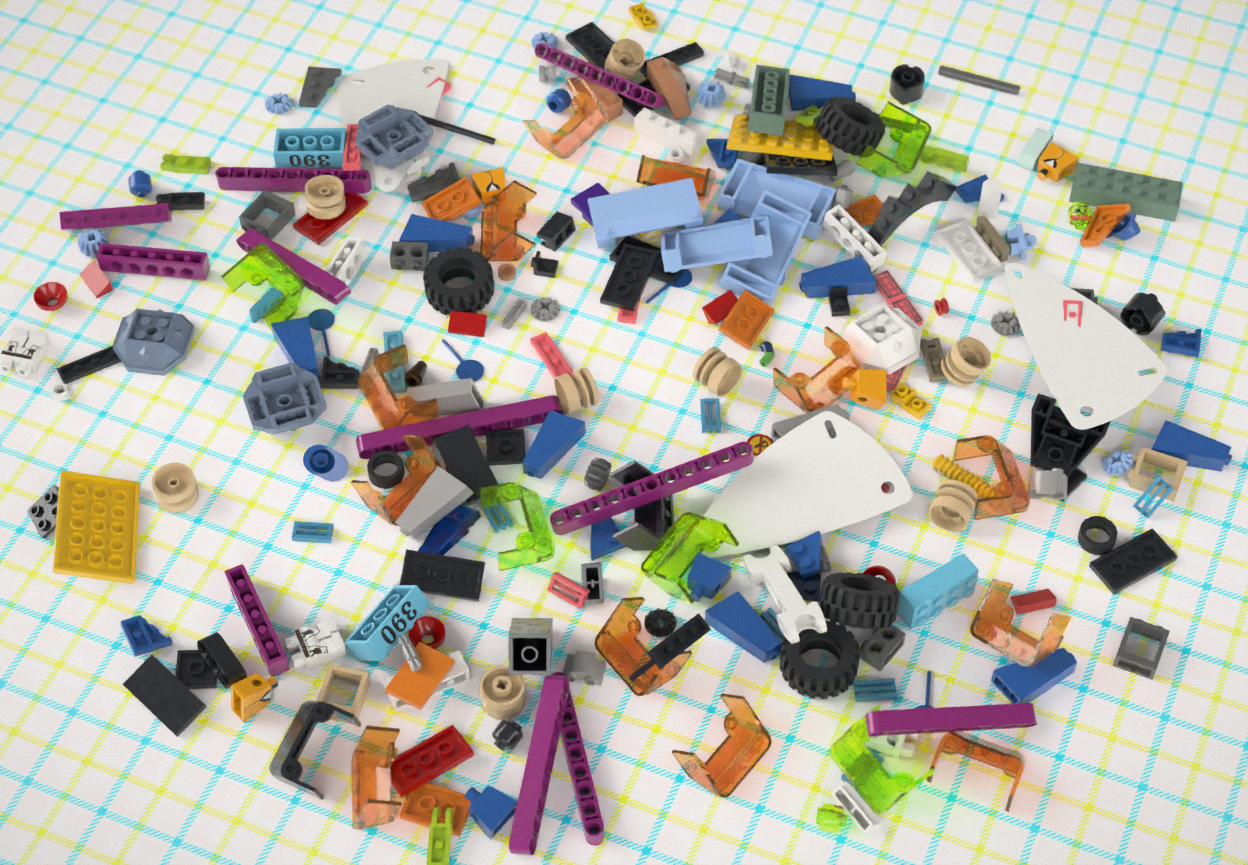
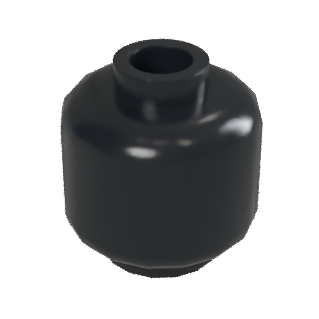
M510 718L508 721L501 720L492 732V737L495 740L493 744L502 751L505 748L514 750L523 738L521 731L523 728Z

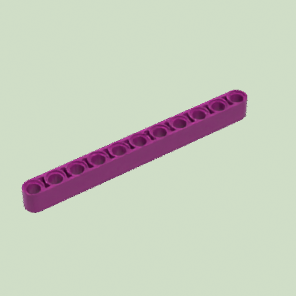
M550 395L365 433L357 436L355 441L359 457L361 459H370L374 454L381 451L400 453L432 446L433 439L466 425H469L473 435L478 437L486 435V431L510 430L544 423L550 410L563 414L559 397Z
M745 441L739 442L559 509L550 515L553 532L557 535L568 534L747 467L754 461L752 445Z

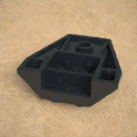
M1038 393L1031 409L1030 466L1049 471L1059 468L1064 470L1063 474L1069 478L1105 437L1111 421L1084 430L1076 429L1070 424L1061 408L1055 406L1056 399Z

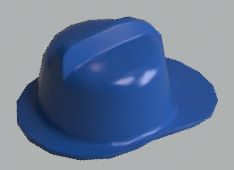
M1134 212L1127 214L1106 238L1115 236L1121 241H1126L1138 235L1141 230L1135 220L1136 214Z
M313 445L306 450L303 456V464L306 470L331 482L339 481L347 474L349 467L345 456L325 445Z

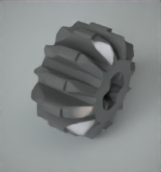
M593 458L586 471L584 485L592 490L601 491L610 476L611 463L603 458Z

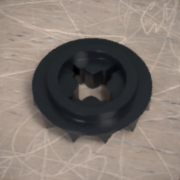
M658 607L654 611L650 610L649 614L645 615V629L655 637H666L676 629L677 619L674 613L669 612L667 608L663 610ZM659 617L663 621L662 627L657 622Z

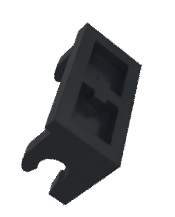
M557 211L536 233L538 238L545 240L540 244L556 252L576 230L573 217Z

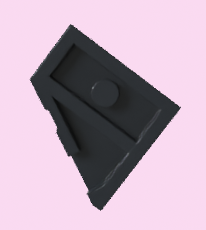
M324 356L320 380L321 389L359 388L360 370L348 367L342 362L337 364L330 361V357Z

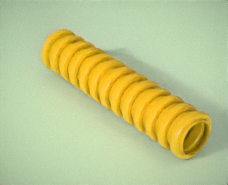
M943 454L936 457L932 467L934 470L938 469L939 473L943 472L942 474L944 476L947 475L948 479L961 481L975 490L978 498H983L985 502L988 501L989 505L993 504L994 508L1001 505L1005 498V493H1000L999 489L995 490L994 486L984 483L983 479L979 480L978 476L974 477V474L969 473V470H964V467H959L957 463L954 464L953 460L949 461L948 457L944 458Z

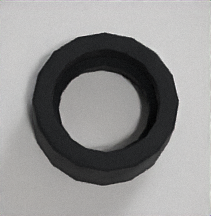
M381 451L374 454L368 460V476L374 486L384 489L393 488L403 480L405 475L403 459L395 452ZM389 463L397 466L396 472L388 476H380L374 471L381 464Z
M1091 516L1082 522L1078 533V542L1090 554H1106L1115 546L1118 531L1111 520L1101 516ZM1094 528L1101 529L1107 533L1109 540L1106 542H1095L1086 535V531Z

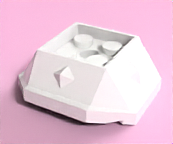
M883 304L867 314H862L860 318L843 327L840 347L863 368L886 370V374L890 375L919 358L922 328L899 308H892Z

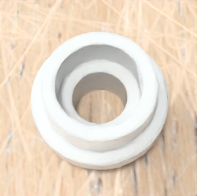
M673 148L667 154V160L672 164H680L685 158L683 151L679 148Z
M64 383L55 384L51 391L52 398L57 401L66 400L71 394L70 388Z

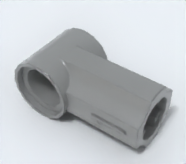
M842 184L836 188L834 205H840L842 208L848 209L854 191L849 189L847 185Z

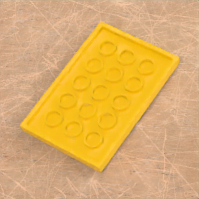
M745 114L734 115L727 141V149L832 160L834 145L829 144L826 139L821 137V133L817 131L816 123L812 126H803L802 123H798L796 120H785L782 136H771L765 133L755 134L748 131V116Z
M61 470L52 573L134 584L140 482Z

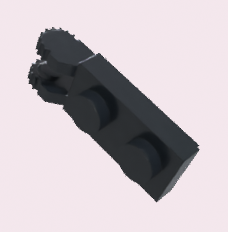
M176 192L158 194L156 196V204L168 203L171 205V210H204L205 192Z

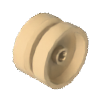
M320 175L313 177L306 183V206L310 215L319 219H331L343 213L346 205L344 184L339 178L331 175Z
M179 462L168 463L155 471L151 485L160 508L170 513H181L195 505L199 498V490L195 475L189 466Z
M509 666L493 667L484 673L480 679L479 691L482 708L488 716L498 720H507L516 717L522 712L526 704V687L523 676L509 675Z

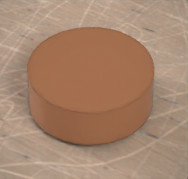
M511 264L501 265L498 268L499 279L505 282L512 281L516 277L515 267Z

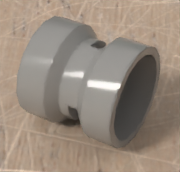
M539 66V82H556V66Z

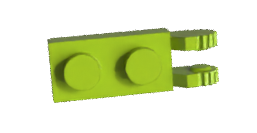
M816 105L807 107L797 115L796 122L802 123L803 126L814 125L823 107L817 109Z
M926 145L921 148L920 159L923 163H935L939 166H946L963 172L968 170L969 156Z
M169 153L163 155L162 160L164 162H161L160 168L174 173L208 175L212 160L211 157L175 156Z
M434 807L432 823H430L426 865H449L453 809L447 808L445 823H439L440 811L438 807Z

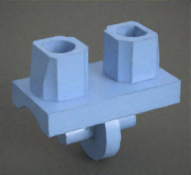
M1016 224L1013 230H1006V242H1015L1009 243L1010 255H1019L1020 260H1025V252L1028 249H1033L1037 242L1036 237L1029 233L1024 234L1021 224Z

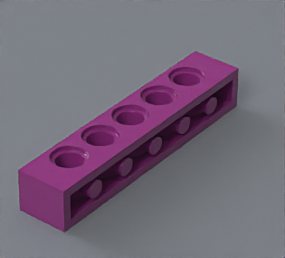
M168 203L59 212L61 230L64 231L172 222L171 205Z
M101 243L96 255L99 268L107 272L206 281L210 270L209 258L206 252Z
M244 564L225 570L227 584L269 675L274 677L290 670L287 656Z

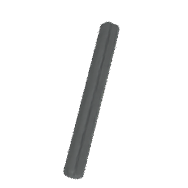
M943 65L938 70L939 75L1016 96L1020 92L1019 85Z

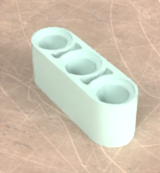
M1036 128L1022 149L1017 164L1034 170L1038 165L1040 156L1052 142L1054 134Z

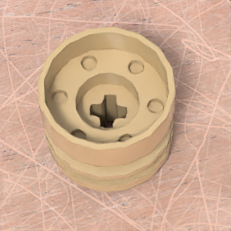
M628 38L620 39L612 46L605 60L604 68L629 81H634L645 62V51L635 40Z
M970 336L962 337L943 357L941 369L949 381L961 387H968L989 367L991 354L980 340Z
M712 347L698 359L692 377L695 381L700 382L702 386H707L709 391L716 396L723 397L737 384L743 367L719 348Z
M582 367L579 371L574 370L572 378L567 373L554 378L556 394L559 397L563 411L567 415L579 411L581 404L583 407L589 408L590 404L594 406L599 403L597 386L587 367Z
M946 480L940 484L929 508L928 516L937 527L945 531L961 532L969 524L972 513L978 503V495L973 488L961 481Z

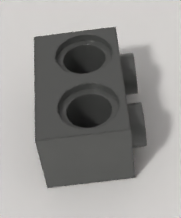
M392 241L389 257L391 269L425 271L424 269L429 261L428 243Z
M894 625L883 629H874L872 637L869 640L866 639L860 647L862 650L860 659L881 672L904 645L906 633Z

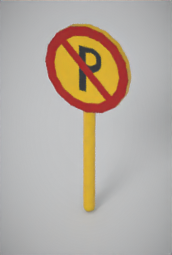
M764 434L752 435L747 440L752 445L755 457L774 443L769 436Z

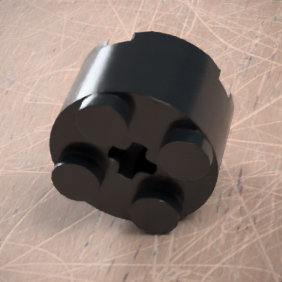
M902 64L895 67L892 71L889 92L902 105L915 102L923 96L925 73L918 66L908 67L909 64Z
M1136 293L1122 309L1120 318L1127 328H1133L1137 330L1136 334L1145 336L1149 335L1166 315V312L1155 294Z

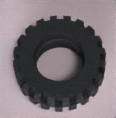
M836 96L830 98L816 121L817 131L821 133L823 139H826L829 144L834 145L838 150L840 149L853 156L867 157L873 154L885 134V124L875 112H872L870 108L865 107L862 103L855 102L853 99H847L846 97Z
M456 247L453 250L451 248L446 249V252L441 251L437 254L436 258L433 257L424 269L423 281L427 301L432 305L433 309L436 311L440 310V313L443 315H450L452 310L477 313V310L481 311L485 308V304H489L494 294L491 264L488 263V259L485 256H482L477 251L473 252L470 248L462 249V247ZM456 277H467L473 280L467 286L460 288L444 285L447 281Z
M852 572L832 573L829 576L827 575L822 582L819 607L824 617L834 623L837 622L840 625H847L852 628L883 629L890 627L896 621L900 592L892 582L880 577H874L873 575Z
M825 621L827 632L818 633L814 629L802 630L798 634L800 641L794 644L790 643L784 636L780 654V671L783 672V679L786 682L789 681L788 686L792 690L797 689V693L802 696L806 694L812 699L821 697V700L827 699L828 696L832 698L837 697L839 692L844 693L848 690L857 676L860 660L858 641L854 640L855 636L851 631H846V626L838 625L832 621ZM812 649H823L831 652L838 659V662L828 668H816L807 664L801 655Z

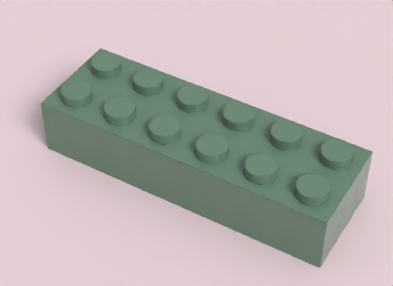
M756 64L748 131L755 134L765 133L771 136H782L786 116L790 69Z
M1077 162L1069 202L1093 207L1129 204L1131 210L1128 213L1134 212L1136 215L1175 222L1180 206L1183 182Z

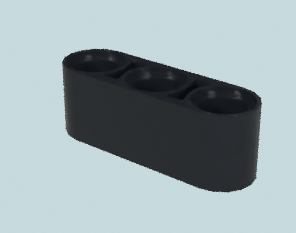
M214 632L197 641L199 652L226 689H230L231 685L247 678L244 667L218 632Z

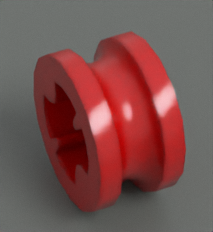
M941 298L940 301H934V308L938 316H941L943 313H949V305L945 298Z

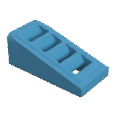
M274 287L268 290L249 309L251 322L256 323L281 308L285 304L284 294Z

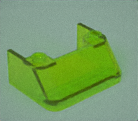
M888 101L878 117L882 119L884 124L891 127L890 137L899 143L893 158L867 145L856 162L860 167L882 178L912 173L932 131L928 122Z
M266 244L255 246L221 276L233 293L245 282L252 286H259L267 280L275 289L284 294V297L261 316L272 333L271 323L287 321L297 312L304 283Z
M514 482L480 488L481 508L519 500L528 532H523L517 536L516 549L498 552L499 571L548 561L555 554V546L539 494Z
M686 512L675 521L642 562L641 570L645 576L671 597L692 604L694 600L686 590L687 585L685 581L681 578L693 564L697 552H714L720 548L723 542L737 547L739 542L726 523L692 512Z
M879 704L870 712L880 711L882 707ZM864 715L831 745L829 755L872 810L876 813L884 814L928 781L935 771L931 768L916 781L909 773L904 771L898 772L891 777L864 744L871 738V736H868Z

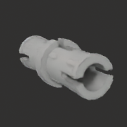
M720 68L716 69L715 73L717 74L714 75L715 78L727 81L730 85L736 84L744 88L748 87L749 83L747 82L750 81L748 77L746 78L736 74L734 71L729 72Z

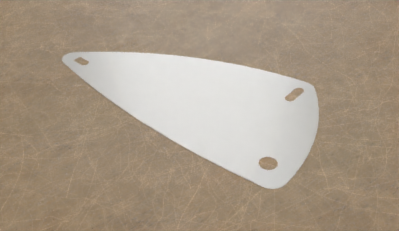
M443 59L395 61L365 68L342 77L339 80L338 101L343 128H346L347 132L348 124H358L360 119L388 104L395 106V108L414 110L418 112L417 114L434 119L445 83L438 80L432 86H427L438 77L446 81L448 62ZM425 67H433L434 72L426 74L423 72V69ZM362 80L365 81V84H348L347 81ZM362 154L361 166L370 173V179L381 191L392 192L405 176L415 157L394 169H389L382 165L376 166ZM387 177L392 178L391 185H384Z
M1009 263L1005 266L1004 270L1014 309L1029 349L1047 386L1074 428L1084 430L1122 416L1142 403L1161 384L1168 373L1166 365L1138 336L1118 319L1080 293L1044 274L1018 263ZM1020 270L1023 278L1017 279L1013 271ZM1063 300L1082 301L1081 327L1078 326V304L1067 303V321H1065ZM1069 312H1075L1076 317H1070ZM1149 368L1158 369V372L1145 376L1138 374L1141 370ZM1084 406L1091 407L1093 414L1091 416H1083L1080 413V409Z
M825 411L802 423L770 445L754 459L751 465L745 467L724 488L692 531L683 547V555L689 560H694L697 552L712 558L798 541L817 531H820L821 534L896 508L909 502L913 492L899 466L874 438L847 419L833 412ZM826 420L832 422L837 434L835 438H830L824 424ZM884 482L893 483L895 486L894 492L891 494L884 493L881 490V485ZM701 542L707 544L705 549L694 551V544Z

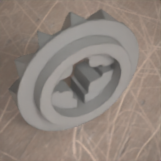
M542 297V299H536L534 303H531V314L540 321L553 320L560 312V305H558L557 300H552L551 297L548 299Z
M999 311L998 314L993 315L991 327L996 333L1009 336L1019 331L1020 323L1015 313L1010 314L1008 311L1005 313Z

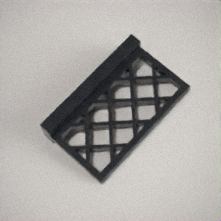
M698 613L648 651L647 654L651 659L629 676V678L633 682L655 664L659 669L663 668L708 633L711 628Z

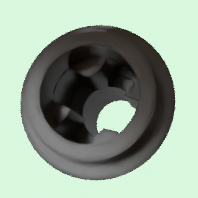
M418 361L405 373L407 385L417 387L422 384L427 369V364L424 361Z

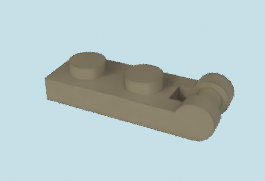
M979 216L976 221L975 230L982 236L984 242L992 249V252L1001 263L1007 261L1010 252L1009 246L985 216Z
M933 338L932 340L921 339L920 350H922L929 381H948L941 369V361L944 355L939 338Z

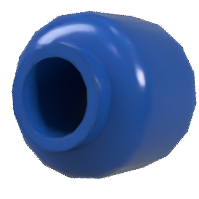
M559 88L548 95L546 102L552 112L559 114L570 107L572 99L566 90Z
M134 171L128 177L129 191L132 195L144 198L152 191L151 177L145 171Z

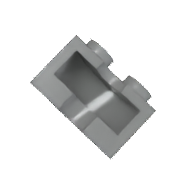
M1033 468L1032 473L1028 476L1027 499L1049 497L1067 500L1068 477L1063 474L1064 470L1054 468L1052 471L1042 468Z
M577 650L576 654L567 655L563 673L569 678V682L582 679L587 685L602 686L606 669L605 660L600 661L595 658V653Z

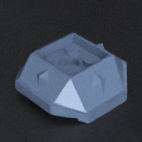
M388 104L359 120L355 143L356 148L376 166L382 165L389 169H394L424 152L434 132L433 128L413 110L395 108V106Z
M136 308L129 316L122 318L112 347L128 372L164 376L170 372V369L186 359L196 330L195 326L183 314L165 312L161 309L147 310Z
M293 362L255 372L252 382L243 395L244 404L253 430L266 432L270 435L295 431L300 427L311 425L327 409L317 376L299 368Z

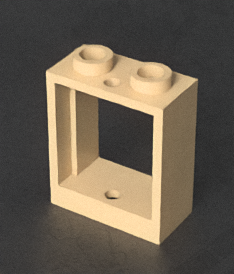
M1142 447L1140 454L1136 453L1133 464L1136 466L1135 468H1130L1127 477L1131 479L1129 487L1145 492L1155 480L1138 474L1142 462L1176 472L1172 485L1169 484L1174 489L1166 497V500L1174 502L1188 461ZM1158 482L1149 494L1153 495L1161 486V483ZM1164 487L1157 497L1161 498L1168 489Z
M329 664L316 701L326 702L333 678L360 683L352 707L327 702L354 714L359 719L371 684L369 672L359 668L351 669L343 665ZM333 715L330 719L333 721L351 724Z

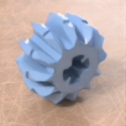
M705 81L704 84H700L697 91L699 104H703L704 107L709 106L710 108L712 106L718 108L719 105H723L726 98L724 85H720L719 81L716 83Z
M92 228L90 231L85 229V233H80V238L77 239L79 250L86 257L92 256L94 258L98 253L101 243L109 244L107 235L100 228L97 230Z

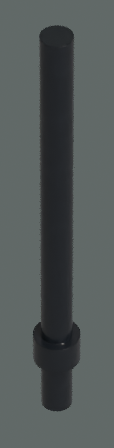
M417 114L429 125L492 145L495 144L496 138Z

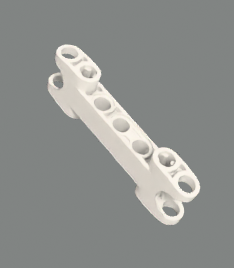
M778 545L770 546V554L765 558H754L750 554L743 556L745 569L751 583L756 585L763 582L782 612L776 615L777 622L782 633L790 643L799 642L798 634L804 629H814L818 633L827 632L825 618L817 602L813 601L806 604L788 577L787 573L792 571L791 565L784 551Z

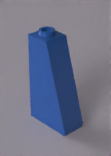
M789 75L788 91L791 111H803L811 105H816L817 109L824 107L830 98L836 96L853 99L856 102V93L852 91V85Z
M411 214L399 241L428 243L429 252H446V249L449 248L452 250L456 249V247H462V249L470 248V245L473 246L475 235H473L472 227Z
M860 255L802 273L799 287L807 298L829 297V289L836 287H847L848 296L875 293L877 281Z
M308 317L271 323L274 339L289 363H295L299 368L311 372L317 376V379H320Z
M550 410L522 462L523 473L529 477L542 479L585 436V421Z
M1165 420L1151 449L1188 461L1187 466L1219 472L1222 471L1224 465H1229L1233 456L1229 454L1232 446Z
M739 591L705 610V621L709 626L761 662L766 663L769 660H775L781 654V641Z
M1063 647L997 668L993 671L991 682L1012 704L1030 703L1073 674L1077 661L1074 655L1067 652Z

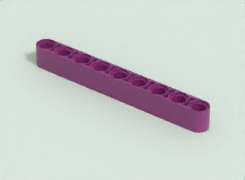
M539 43L535 47V55L538 58L654 109H661L665 104V98L661 94L544 43Z
M220 167L215 172L218 187L221 190L305 192L306 183L313 177L320 175H331L339 178L344 184V193H368L372 189L370 173L367 170Z
M251 228L236 239L238 246L243 251L335 305H338L351 294L350 288L342 280Z
M554 672L551 674V676H566L562 672ZM569 688L563 720L569 719L571 721H562L560 738L585 840L589 845L597 846L604 841V823ZM575 755L580 756L579 758H572ZM578 774H584L585 776H583V777H578V776H576V775H578ZM584 792L589 793V795L583 796L581 794ZM592 811L594 814L588 815L586 812ZM593 830L599 831V833L592 834L590 832Z
M547 675L543 681L509 839V851L511 854L534 855L569 692V678L567 676Z
M1033 703L881 710L865 714L868 736L1013 729L1037 725Z

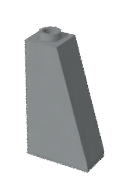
M472 378L407 388V395L404 397L405 406L409 408L412 414L458 415L484 409V399Z
M835 404L773 423L771 437L777 441L794 428L825 411L833 412L848 421L850 416L845 409ZM826 420L824 424L830 438L837 434L832 422Z
M438 466L395 523L401 527L399 531L406 537L411 535L417 539L474 492Z

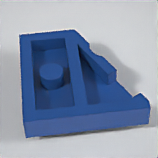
M706 139L708 149L717 168H733L737 161L739 150L727 149L728 139Z
M984 174L959 185L955 192L965 203L980 202L983 182L989 178ZM1002 193L1000 202L1004 201V195Z
M1196 329L1195 333L1186 334V331L1163 333L1160 351L1198 358L1202 329Z
M612 517L591 525L590 557L592 561L626 547L613 538V534L619 532V529Z
M820 531L785 547L788 556L803 580L821 571L822 537Z
M140 615L120 621V626L134 657L172 645V639L169 636L166 638L159 632L157 627L149 624Z

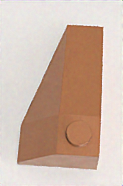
M664 57L648 61L647 78L656 92L665 98V105L674 119L679 120L691 116L685 75L679 66Z
M577 76L567 82V87L576 100L579 110L582 111L585 121L595 130L623 114L622 99L612 90L581 76Z

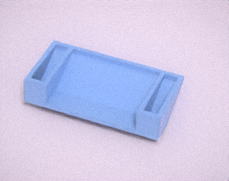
M737 159L718 194L717 209L725 212L731 209L738 216L750 218L763 191L766 190L813 213L802 236L817 241L823 229L822 224L825 213L830 210L837 189L790 174H768L764 166Z
M692 178L587 199L598 249L615 246L616 238L684 225L685 228L703 225L700 204Z
M764 190L750 218L768 215L773 255L765 259L752 258L729 262L718 286L731 290L734 294L738 295L747 290L760 300L771 302L813 213Z
M768 215L662 232L661 254L665 272L674 273L681 269L752 258L765 259L772 256L773 248Z

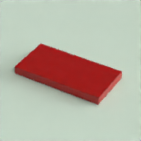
M354 192L344 193L346 205L342 214L331 219H319L307 212L293 224V229L319 246L368 206V201Z
M451 725L380 765V768L402 798L472 758L475 754L455 726Z

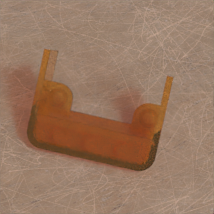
M582 77L570 78L568 80L577 92V95L571 102V106L576 114L554 134L549 129L542 128L536 119L522 121L536 142L559 159H567L573 155L609 119L607 111Z
M642 154L636 182L644 185L643 187L692 178L698 200L704 201L705 198L710 196L717 172L711 168L703 169L650 158Z
M515 180L488 202L482 211L480 253L488 261H518L536 246V243L517 234V222L525 217L526 204L537 195V192Z
M828 326L824 327V345L831 350L836 358L810 378L805 373L797 372L788 378L778 368H773V386L805 413L833 404L850 390L842 387L844 377L851 378V375L857 370L862 369L849 343Z
M405 344L377 355L358 379L359 389L382 430L433 420L439 417L436 398L420 405L412 397L397 399L384 376V373L408 364L407 346Z
M405 434L403 436L412 451L405 461L406 469L410 474L384 497L380 491L374 490L368 481L352 480L350 482L364 504L393 526H398L395 523L435 469L438 466L441 467L421 435Z
M990 435L956 440L954 461L991 455L1001 481L995 486L994 497L977 500L974 514L975 520L1022 513L1028 510L1030 498L1010 448Z
M993 578L973 619L970 632L974 638L1021 666L1033 667L1059 648L1073 618L1068 615L1052 612L1038 641L1011 625L1014 610L1005 602L1014 584Z
M644 597L622 598L594 641L596 650L637 696H647L675 678L693 654L691 650L683 651L663 668L659 669L655 664L636 680L631 681L629 676L651 659L647 654V649L636 638L641 631V622L635 613L644 602Z
M722 693L720 697L730 711L723 722L724 729L728 734L726 739L705 763L692 752L673 749L671 753L689 778L715 796L727 798L770 749L772 740L770 734L744 696Z
M366 725L353 751L351 760L353 829L364 830L391 823L395 818H398L402 802L391 799V764L393 760L397 759L398 748L395 747V741L400 733V728Z
M964 731L946 732L941 738L931 763L927 782H932L943 752L951 755L957 753L999 768L1005 775L1015 779L1005 811L1009 812L1026 767V757L1021 752Z

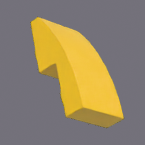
M644 2L629 7L628 12L642 31L658 26L654 15L647 10Z
M902 383L889 393V397L897 405L917 419H921L932 409L931 403L917 397L916 390Z

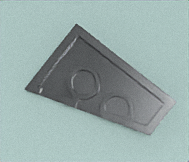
M308 66L299 99V107L317 108L326 96V91L335 84V79L341 76L342 69Z
M454 162L448 164L449 167L443 170H436L435 174L429 177L424 176L407 185L411 202L425 200L458 182L460 178Z

